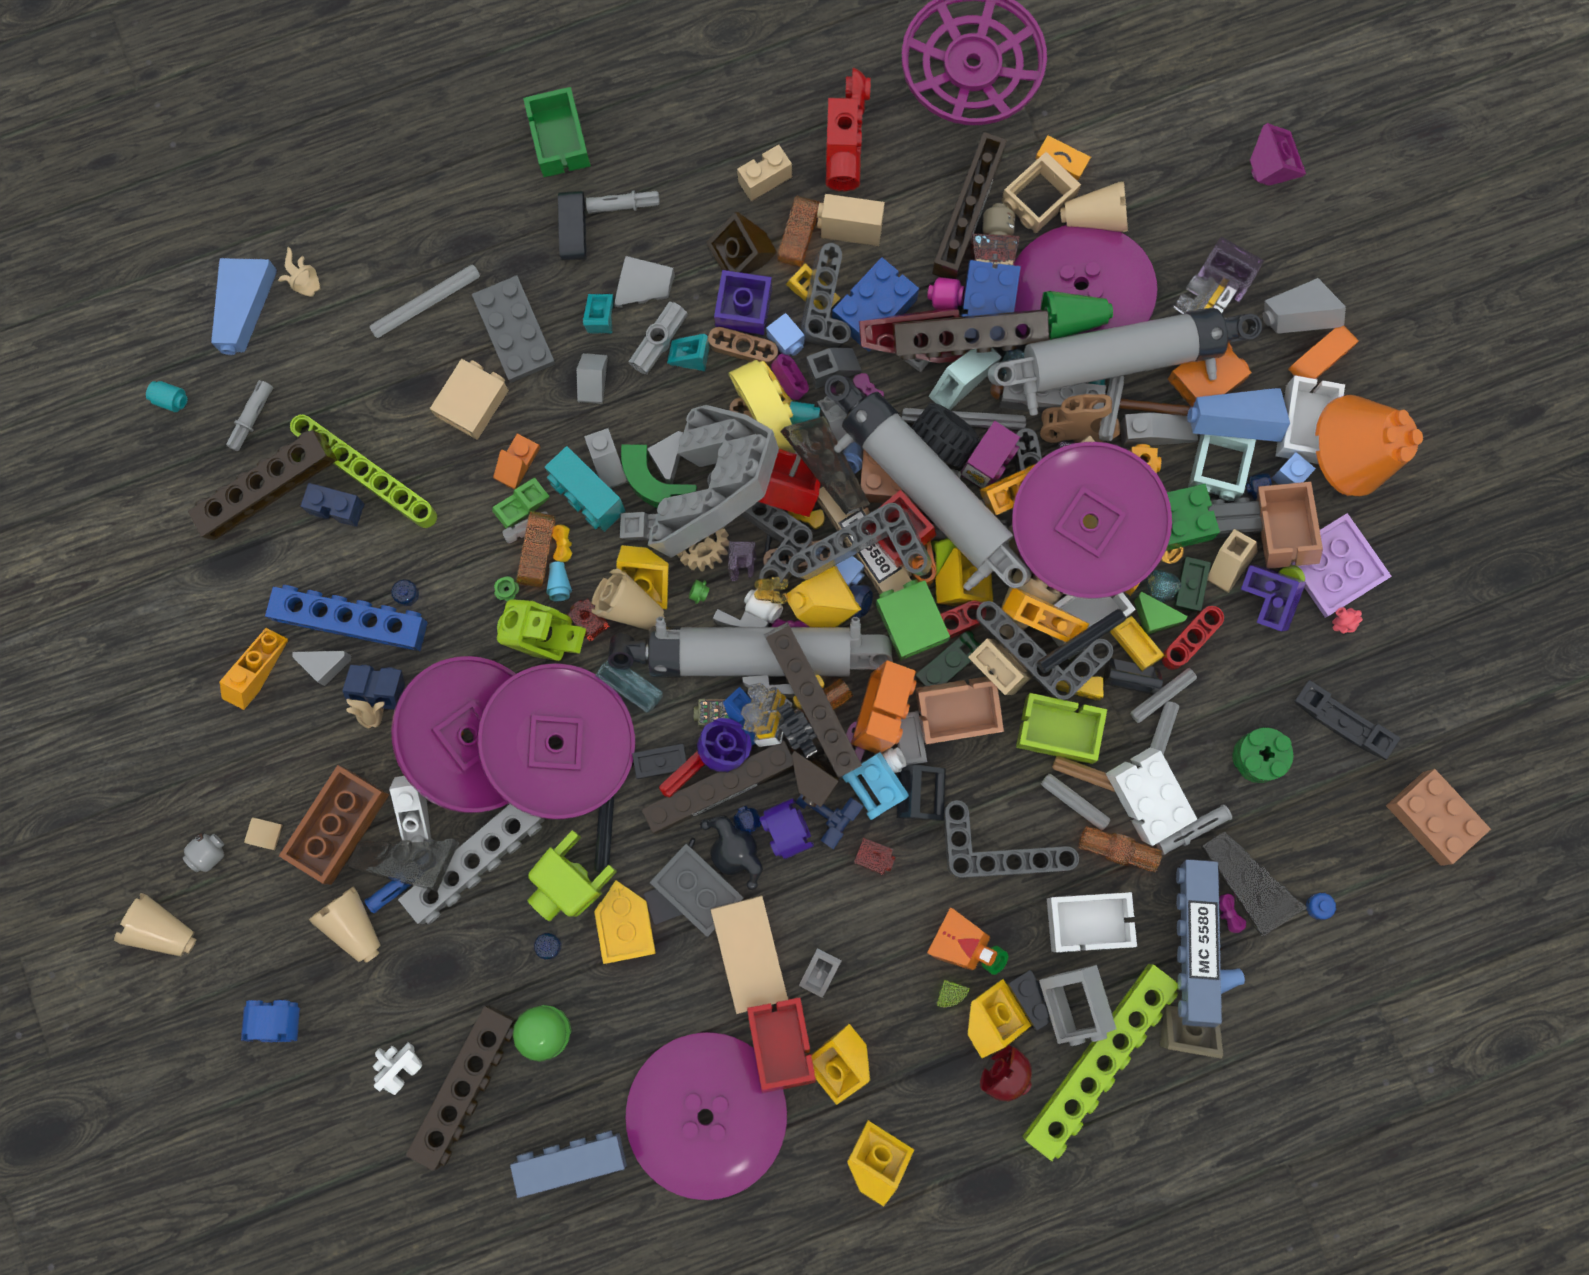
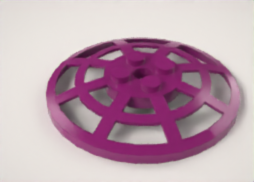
M932 0L916 14L909 24L902 46L904 77L916 99L930 112L940 118L964 125L996 123L1022 110L1039 90L1047 63V47L1037 21L1029 11L1015 0ZM963 1L986 2L982 16L967 15L952 19L947 6ZM994 6L1003 7L1013 13L1024 23L1026 28L1013 35L1003 24L991 19ZM938 11L944 24L933 32L927 44L914 39L913 37L920 25L931 14ZM966 24L979 25L977 33H969L962 36L957 27ZM988 28L999 32L1006 38V41L997 45L986 36ZM948 31L952 42L946 52L934 48L938 39ZM1030 36L1033 37L1038 52L1037 71L1023 70V53L1020 43ZM910 48L923 54V70L926 80L915 84L909 69ZM1010 49L1014 51L1016 69L1002 67V54ZM930 57L944 62L945 73L935 77L932 76ZM975 58L979 61V65L970 66L967 60ZM998 76L1011 78L1012 81L1008 87L998 95L992 86ZM1020 80L1034 81L1026 97L1010 110L1003 100L1014 91ZM951 81L952 84L960 88L957 99L945 93L939 86ZM932 89L941 99L955 105L953 113L949 114L935 107L920 92ZM983 90L989 100L981 102H967L969 91ZM994 105L1000 112L999 115L986 118L962 117L964 108L981 109Z

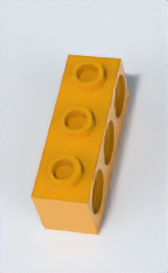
M1035 465L979 489L986 507L994 515L1013 508L1021 483Z

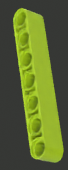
M298 415L292 419L290 429L297 438L302 434V428L309 425L308 431H316L324 435L326 439H329L328 444L337 458L333 465L418 526L429 528L435 524L437 520L436 511L426 500L310 417ZM349 453L345 461L339 462L343 454ZM369 467L365 475L359 476L362 468ZM384 481H388V486L383 490H379V485ZM408 495L407 502L398 504L400 497ZM428 509L427 516L419 519V512Z

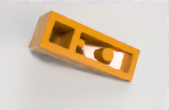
M1012 588L1002 607V610L1013 619L1065 642L1071 640L1089 626V623L1019 588Z

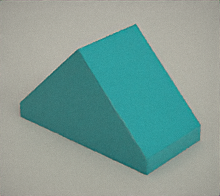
M700 334L672 340L667 364L705 371L710 349L708 335Z

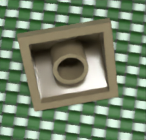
M1165 1005L1160 1047L1222 1058L1223 1047L1220 1025L1215 1028L1182 1025V1017L1178 1015V1007Z

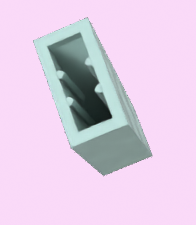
M993 348L991 352L977 353L976 349H971L967 354H964L946 368L929 397L936 404L951 410L988 376L989 368L993 364L998 363L1002 357Z

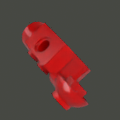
M856 68L852 70V77L846 76V97L828 98L826 186L836 191H851L860 186L862 115L865 112V100L870 101L871 78H866Z

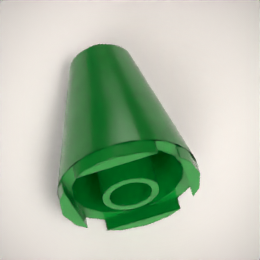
M1056 291L1043 292L1041 297L1040 310L1048 311L1049 340L1073 336L1106 325L1109 319L1113 318V306L1111 303H1108L1106 298Z

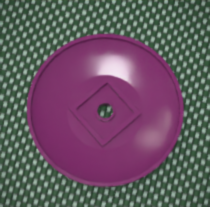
M1067 225L1048 231L1032 241L1020 253L1013 264L1014 266H1021L1014 312L1040 310L1043 292L1056 291L1106 298L1108 303L1112 304L1113 318L1109 319L1108 324L1079 334L1150 321L1157 298V280L1154 268L1143 249L1121 232L1085 227H1067ZM1078 282L1088 284V288L1085 290H1077L1074 286ZM1019 324L1016 329L1021 336H1024L1027 327L1025 324Z
M1103 442L1074 443L1046 455L1029 471L1021 483L1012 513V529L1016 547L1030 571L1052 589L1069 596L1085 599H1099L1118 595L1143 581L1162 559L1169 543L1172 528V512L1168 494L1155 471L1143 459L1129 450ZM1087 515L1094 516L1098 522L1097 527L1093 529L1086 528L1083 524V518Z
M453 657L439 661L424 669L414 677L402 692L392 719L391 735L394 754L408 782L432 803L463 813H481L508 804L495 791L485 776L478 754L477 735L481 716L488 701L505 681L516 674L500 663L481 657ZM464 729L472 732L473 741L471 743L463 741L461 732Z
M544 664L515 674L495 691L481 716L477 735V747L485 776L495 791L506 802L518 810L535 817L569 819L594 811L611 799L620 789L632 766V753L635 752V733L632 719L625 703L606 681L580 667L566 664ZM553 736L560 738L562 748L559 750L552 749L548 744L549 738Z
M703 1032L682 1036L657 1050L637 1073L626 1105L628 1139L641 1167L655 1182L668 1191L697 1200H713L728 1197L743 1191L759 1180L777 1157L783 1143L787 1124V1106L784 1090L762 1093L754 1047L738 1038L720 1033ZM709 1109L713 1113V1121L710 1124H702L699 1121L698 1113L700 1110Z

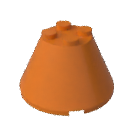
M1355 395L1341 396L1328 403L1318 419L1315 436H1319L1320 451H1316L1319 466L1327 481L1337 491L1347 496H1365L1375 491L1415 456L1418 445L1423 441L1422 432L1417 429L1415 422L1406 410H1398Z

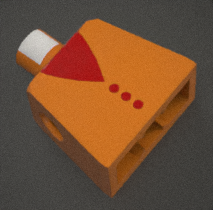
M952 908L949 909L927 952L938 960L970 970H974L979 961L991 966L997 956L996 951L987 947L990 936Z

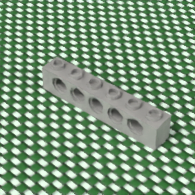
M509 804L401 896L398 901L417 924H431L441 915L439 911L446 905L450 907L461 898L460 893L467 887L472 889L482 880L480 876L485 871L491 872L502 863L500 859L507 852L512 854L522 846L521 840L527 835L532 837L542 829L540 824L545 821L544 818L529 815ZM513 820H518L521 825L520 830L515 834H511L509 824ZM493 837H498L500 840V846L496 851H491L488 846L489 841ZM477 854L480 863L476 868L471 869L468 860L472 855ZM452 872H457L459 875V882L455 886H451L448 883V877ZM435 889L439 897L434 904H431L428 901V893Z

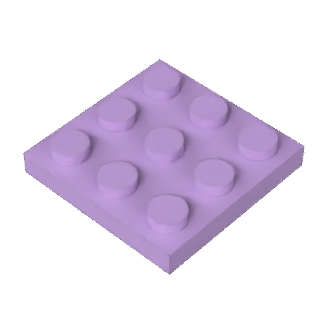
M1348 513L1320 530L1323 547L1320 564L1298 566L1305 575L1306 584L1304 588L1325 618L1392 577Z

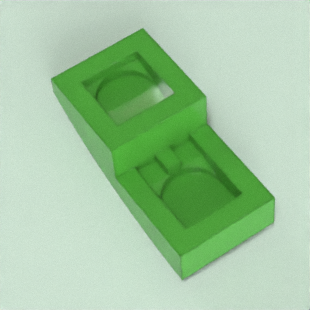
M534 477L516 488L512 496L493 506L492 512L505 528L513 527L543 505L550 496Z

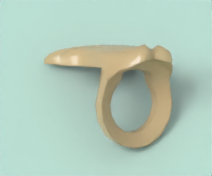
M287 248L285 268L291 277L282 275L278 281H287L294 291L313 297L315 292L320 290L316 270L310 265L304 266V256L298 260L299 269L295 267L292 263V251L290 248Z
M347 699V703L352 707L346 710L348 713L356 716L360 725L367 729L380 725L383 717L384 708L382 707L384 702H378L371 707L368 702Z

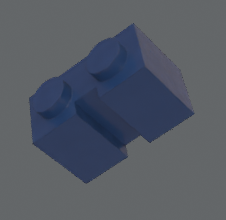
M308 483L300 507L310 515L329 519L331 515L337 522L357 527L365 503L356 495Z
M350 665L342 691L346 702L347 699L365 701L371 707L378 702H384L382 708L395 710L397 702L404 691L405 681L402 670L392 667L374 671V668L369 665Z

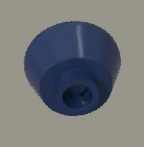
M852 585L849 589L854 595L855 601L862 609L853 617L861 618L868 613L871 607L873 592L868 585Z

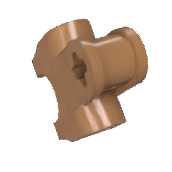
M1105 394L1071 396L1062 402L1061 407L1045 409L1041 416L1043 427L1040 431L1041 438L1050 443L1073 439L1074 443H1080L1087 436H1091L1095 442H1104L1099 439V430L1102 418L1112 413L1111 397ZM1098 403H1106L1101 409H1093ZM1116 419L1113 439L1120 434L1119 419Z

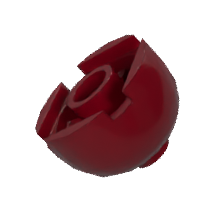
M1010 1045L998 1050L991 1057V1060L996 1062L990 1071L985 1068L982 1073L980 1088L998 1101H1012L1021 1095H1026L1032 1085V1066L1028 1058L1016 1047Z

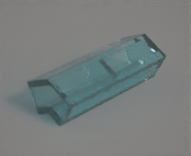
M608 660L602 664L595 675L647 713L653 710L663 695L662 691L631 669H615L609 665Z

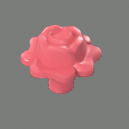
M1344 607L1339 608L1336 611L1338 617L1332 621L1334 625L1333 630L1340 631L1343 634L1356 631L1360 625L1359 623L1362 621V612L1360 610L1356 611L1353 608L1348 610Z

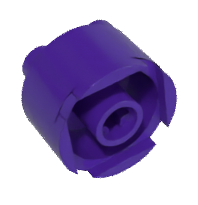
M794 798L764 810V816L760 817L765 832H770L773 837V841L770 844L776 857L782 856L784 859L814 847L813 842L807 841L811 834L800 809L796 811V808L792 806L796 804Z

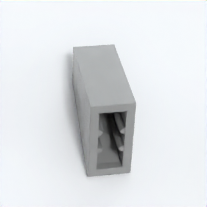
M1317 278L1265 300L1263 320L1277 334L1339 328L1344 326L1346 306Z

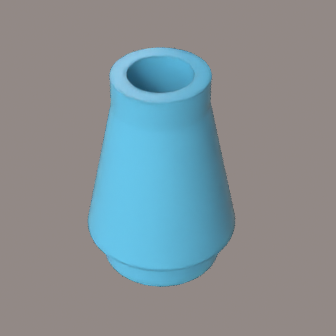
M552 562L549 564L550 570L546 593L552 601L567 600L570 598L572 589L565 570V564L563 562Z

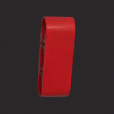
M970 601L940 614L943 622L946 619H953L957 623L956 629H947L950 635L949 639L980 626L977 620L969 618L967 611L970 609L977 610L980 604H982L981 602ZM986 607L981 610V617L983 619L986 617Z
M1208 606L1186 626L1163 652L1164 656L1161 660L1166 668L1175 670L1190 660L1222 625L1224 614L1221 609L1216 606ZM1205 614H1209L1214 618V625L1206 623L1204 619ZM1189 632L1197 636L1198 642L1196 644L1188 640L1187 634ZM1171 651H1177L1180 654V662H1175L1171 659Z

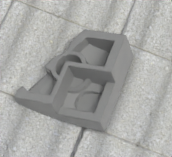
M626 256L617 288L615 307L621 308L623 304L638 302V304L646 303L650 299L661 300L668 298L675 277L674 269Z

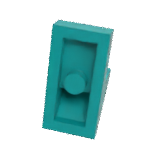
M588 294L583 318V325L588 333H612L613 294Z

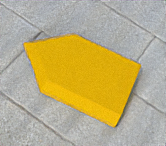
M615 880L602 902L594 911L603 964L656 954L647 901Z

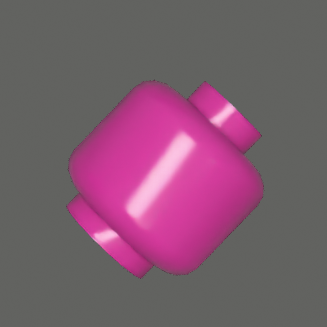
M939 277L934 285H929L928 300H932L933 308L937 310L958 309L959 306L963 305L965 286H961V282L958 279Z

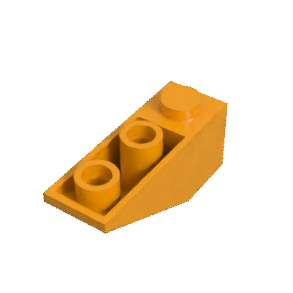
M265 628L220 680L222 699L244 710L261 690L288 639Z

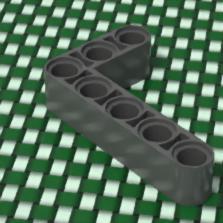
M711 473L709 474L707 479L708 487L711 482ZM756 502L740 515L781 543L759 575L761 587L776 594L792 576L788 564L781 563L780 559L784 555L793 557L795 554L812 546L813 535L806 525L782 509ZM758 508H763L767 511L762 516L754 514V511ZM778 522L787 524V527L783 530H778L774 526ZM799 536H805L808 541L804 544H798L795 542V539ZM772 575L776 576L778 581L774 584H768L765 582V579Z
M888 503L795 554L789 560L788 568L792 575L802 580H808L888 536L904 566L911 573L917 576L926 575L931 569L932 562L907 512L896 503ZM895 510L899 511V519L894 523H890L888 520L889 514ZM871 523H875V533L870 536L866 535V527ZM910 533L912 536L911 542L906 546H902L900 543L902 535ZM853 536L852 546L844 548V538ZM829 548L831 552L830 557L822 561L820 558L822 550ZM922 556L924 564L921 568L914 569L912 567L913 559ZM804 560L807 561V570L804 573H799V563Z
M983 602L976 610V619L979 624L1056 699L1065 700L1072 697L1113 655L1111 643L1105 639H1098L1089 644L1064 670L1057 665L1050 670V674L1047 677H1042L1037 673V661L1047 654L994 602ZM984 607H990L994 610L995 618L993 620L986 621L981 617V610ZM1005 625L1013 629V637L1008 640L1003 639L999 633L1000 628ZM1021 644H1028L1031 647L1032 654L1029 658H1023L1019 655L1018 647ZM1096 644L1103 645L1106 649V655L1102 659L1097 658L1093 653V648ZM1079 662L1087 666L1088 671L1084 677L1077 676L1074 671L1075 665ZM1059 681H1065L1069 685V692L1065 696L1059 695L1056 692L1055 687Z
M955 800L950 802L944 809L948 872L955 878L1065 872L1074 869L1079 863V855L1071 847L972 853L970 818L967 805L962 801ZM957 806L962 810L963 816L960 820H954L950 817L949 810L951 807ZM959 832L964 836L965 843L963 846L958 847L952 843L951 836L953 833ZM1062 852H1067L1071 856V864L1068 867L1063 866L1059 861V856ZM1035 854H1041L1045 858L1043 868H1037L1033 864ZM1010 855L1016 856L1019 860V867L1016 870H1011L1006 864V859ZM983 857H988L993 862V868L989 872L982 870L980 867V860ZM956 859H963L966 862L967 869L964 873L955 871L953 864Z

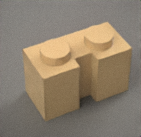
M780 145L763 153V161L758 164L753 159L737 169L738 182L751 201L792 177V163Z

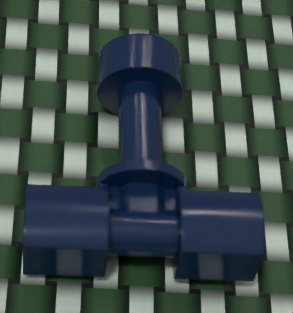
M802 794L796 801V804L801 808L805 809L808 805L828 820L825 825L829 829L821 841L833 850L844 834L842 832L850 820L854 821L863 808L860 803L851 797L842 810L837 807L835 811L826 805L822 807L818 805L816 807L810 806L803 801Z

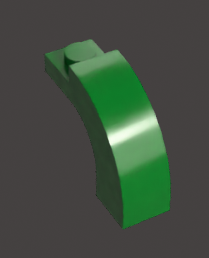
M622 444L621 461L627 481L635 494L647 504L658 508V505L664 498L698 491L696 485L665 484L656 480L649 472L647 445Z

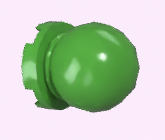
M541 1005L526 1010L514 1024L513 1040L515 1047L522 1056L532 1061L541 1062L556 1057L565 1050L571 1034L569 1019L563 1011L553 1006Z

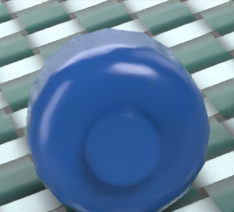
M1316 893L1308 898L1306 909L1312 918L1324 920L1333 916L1336 910V903L1330 895Z

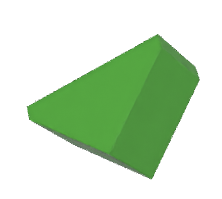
M1143 592L1134 600L1143 630L1147 635L1180 626L1187 618L1186 615Z

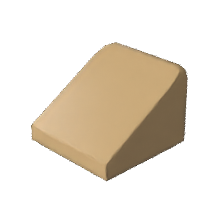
M252 818L244 842L275 850L283 825Z

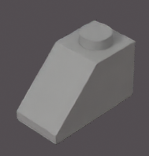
M607 428L584 436L599 478L609 488L627 483L628 481L609 429Z

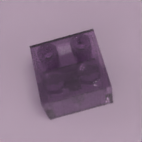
M1220 237L1196 278L1215 289L1219 285L1225 289L1227 286H1230L1237 290L1232 298L1240 302L1264 260Z

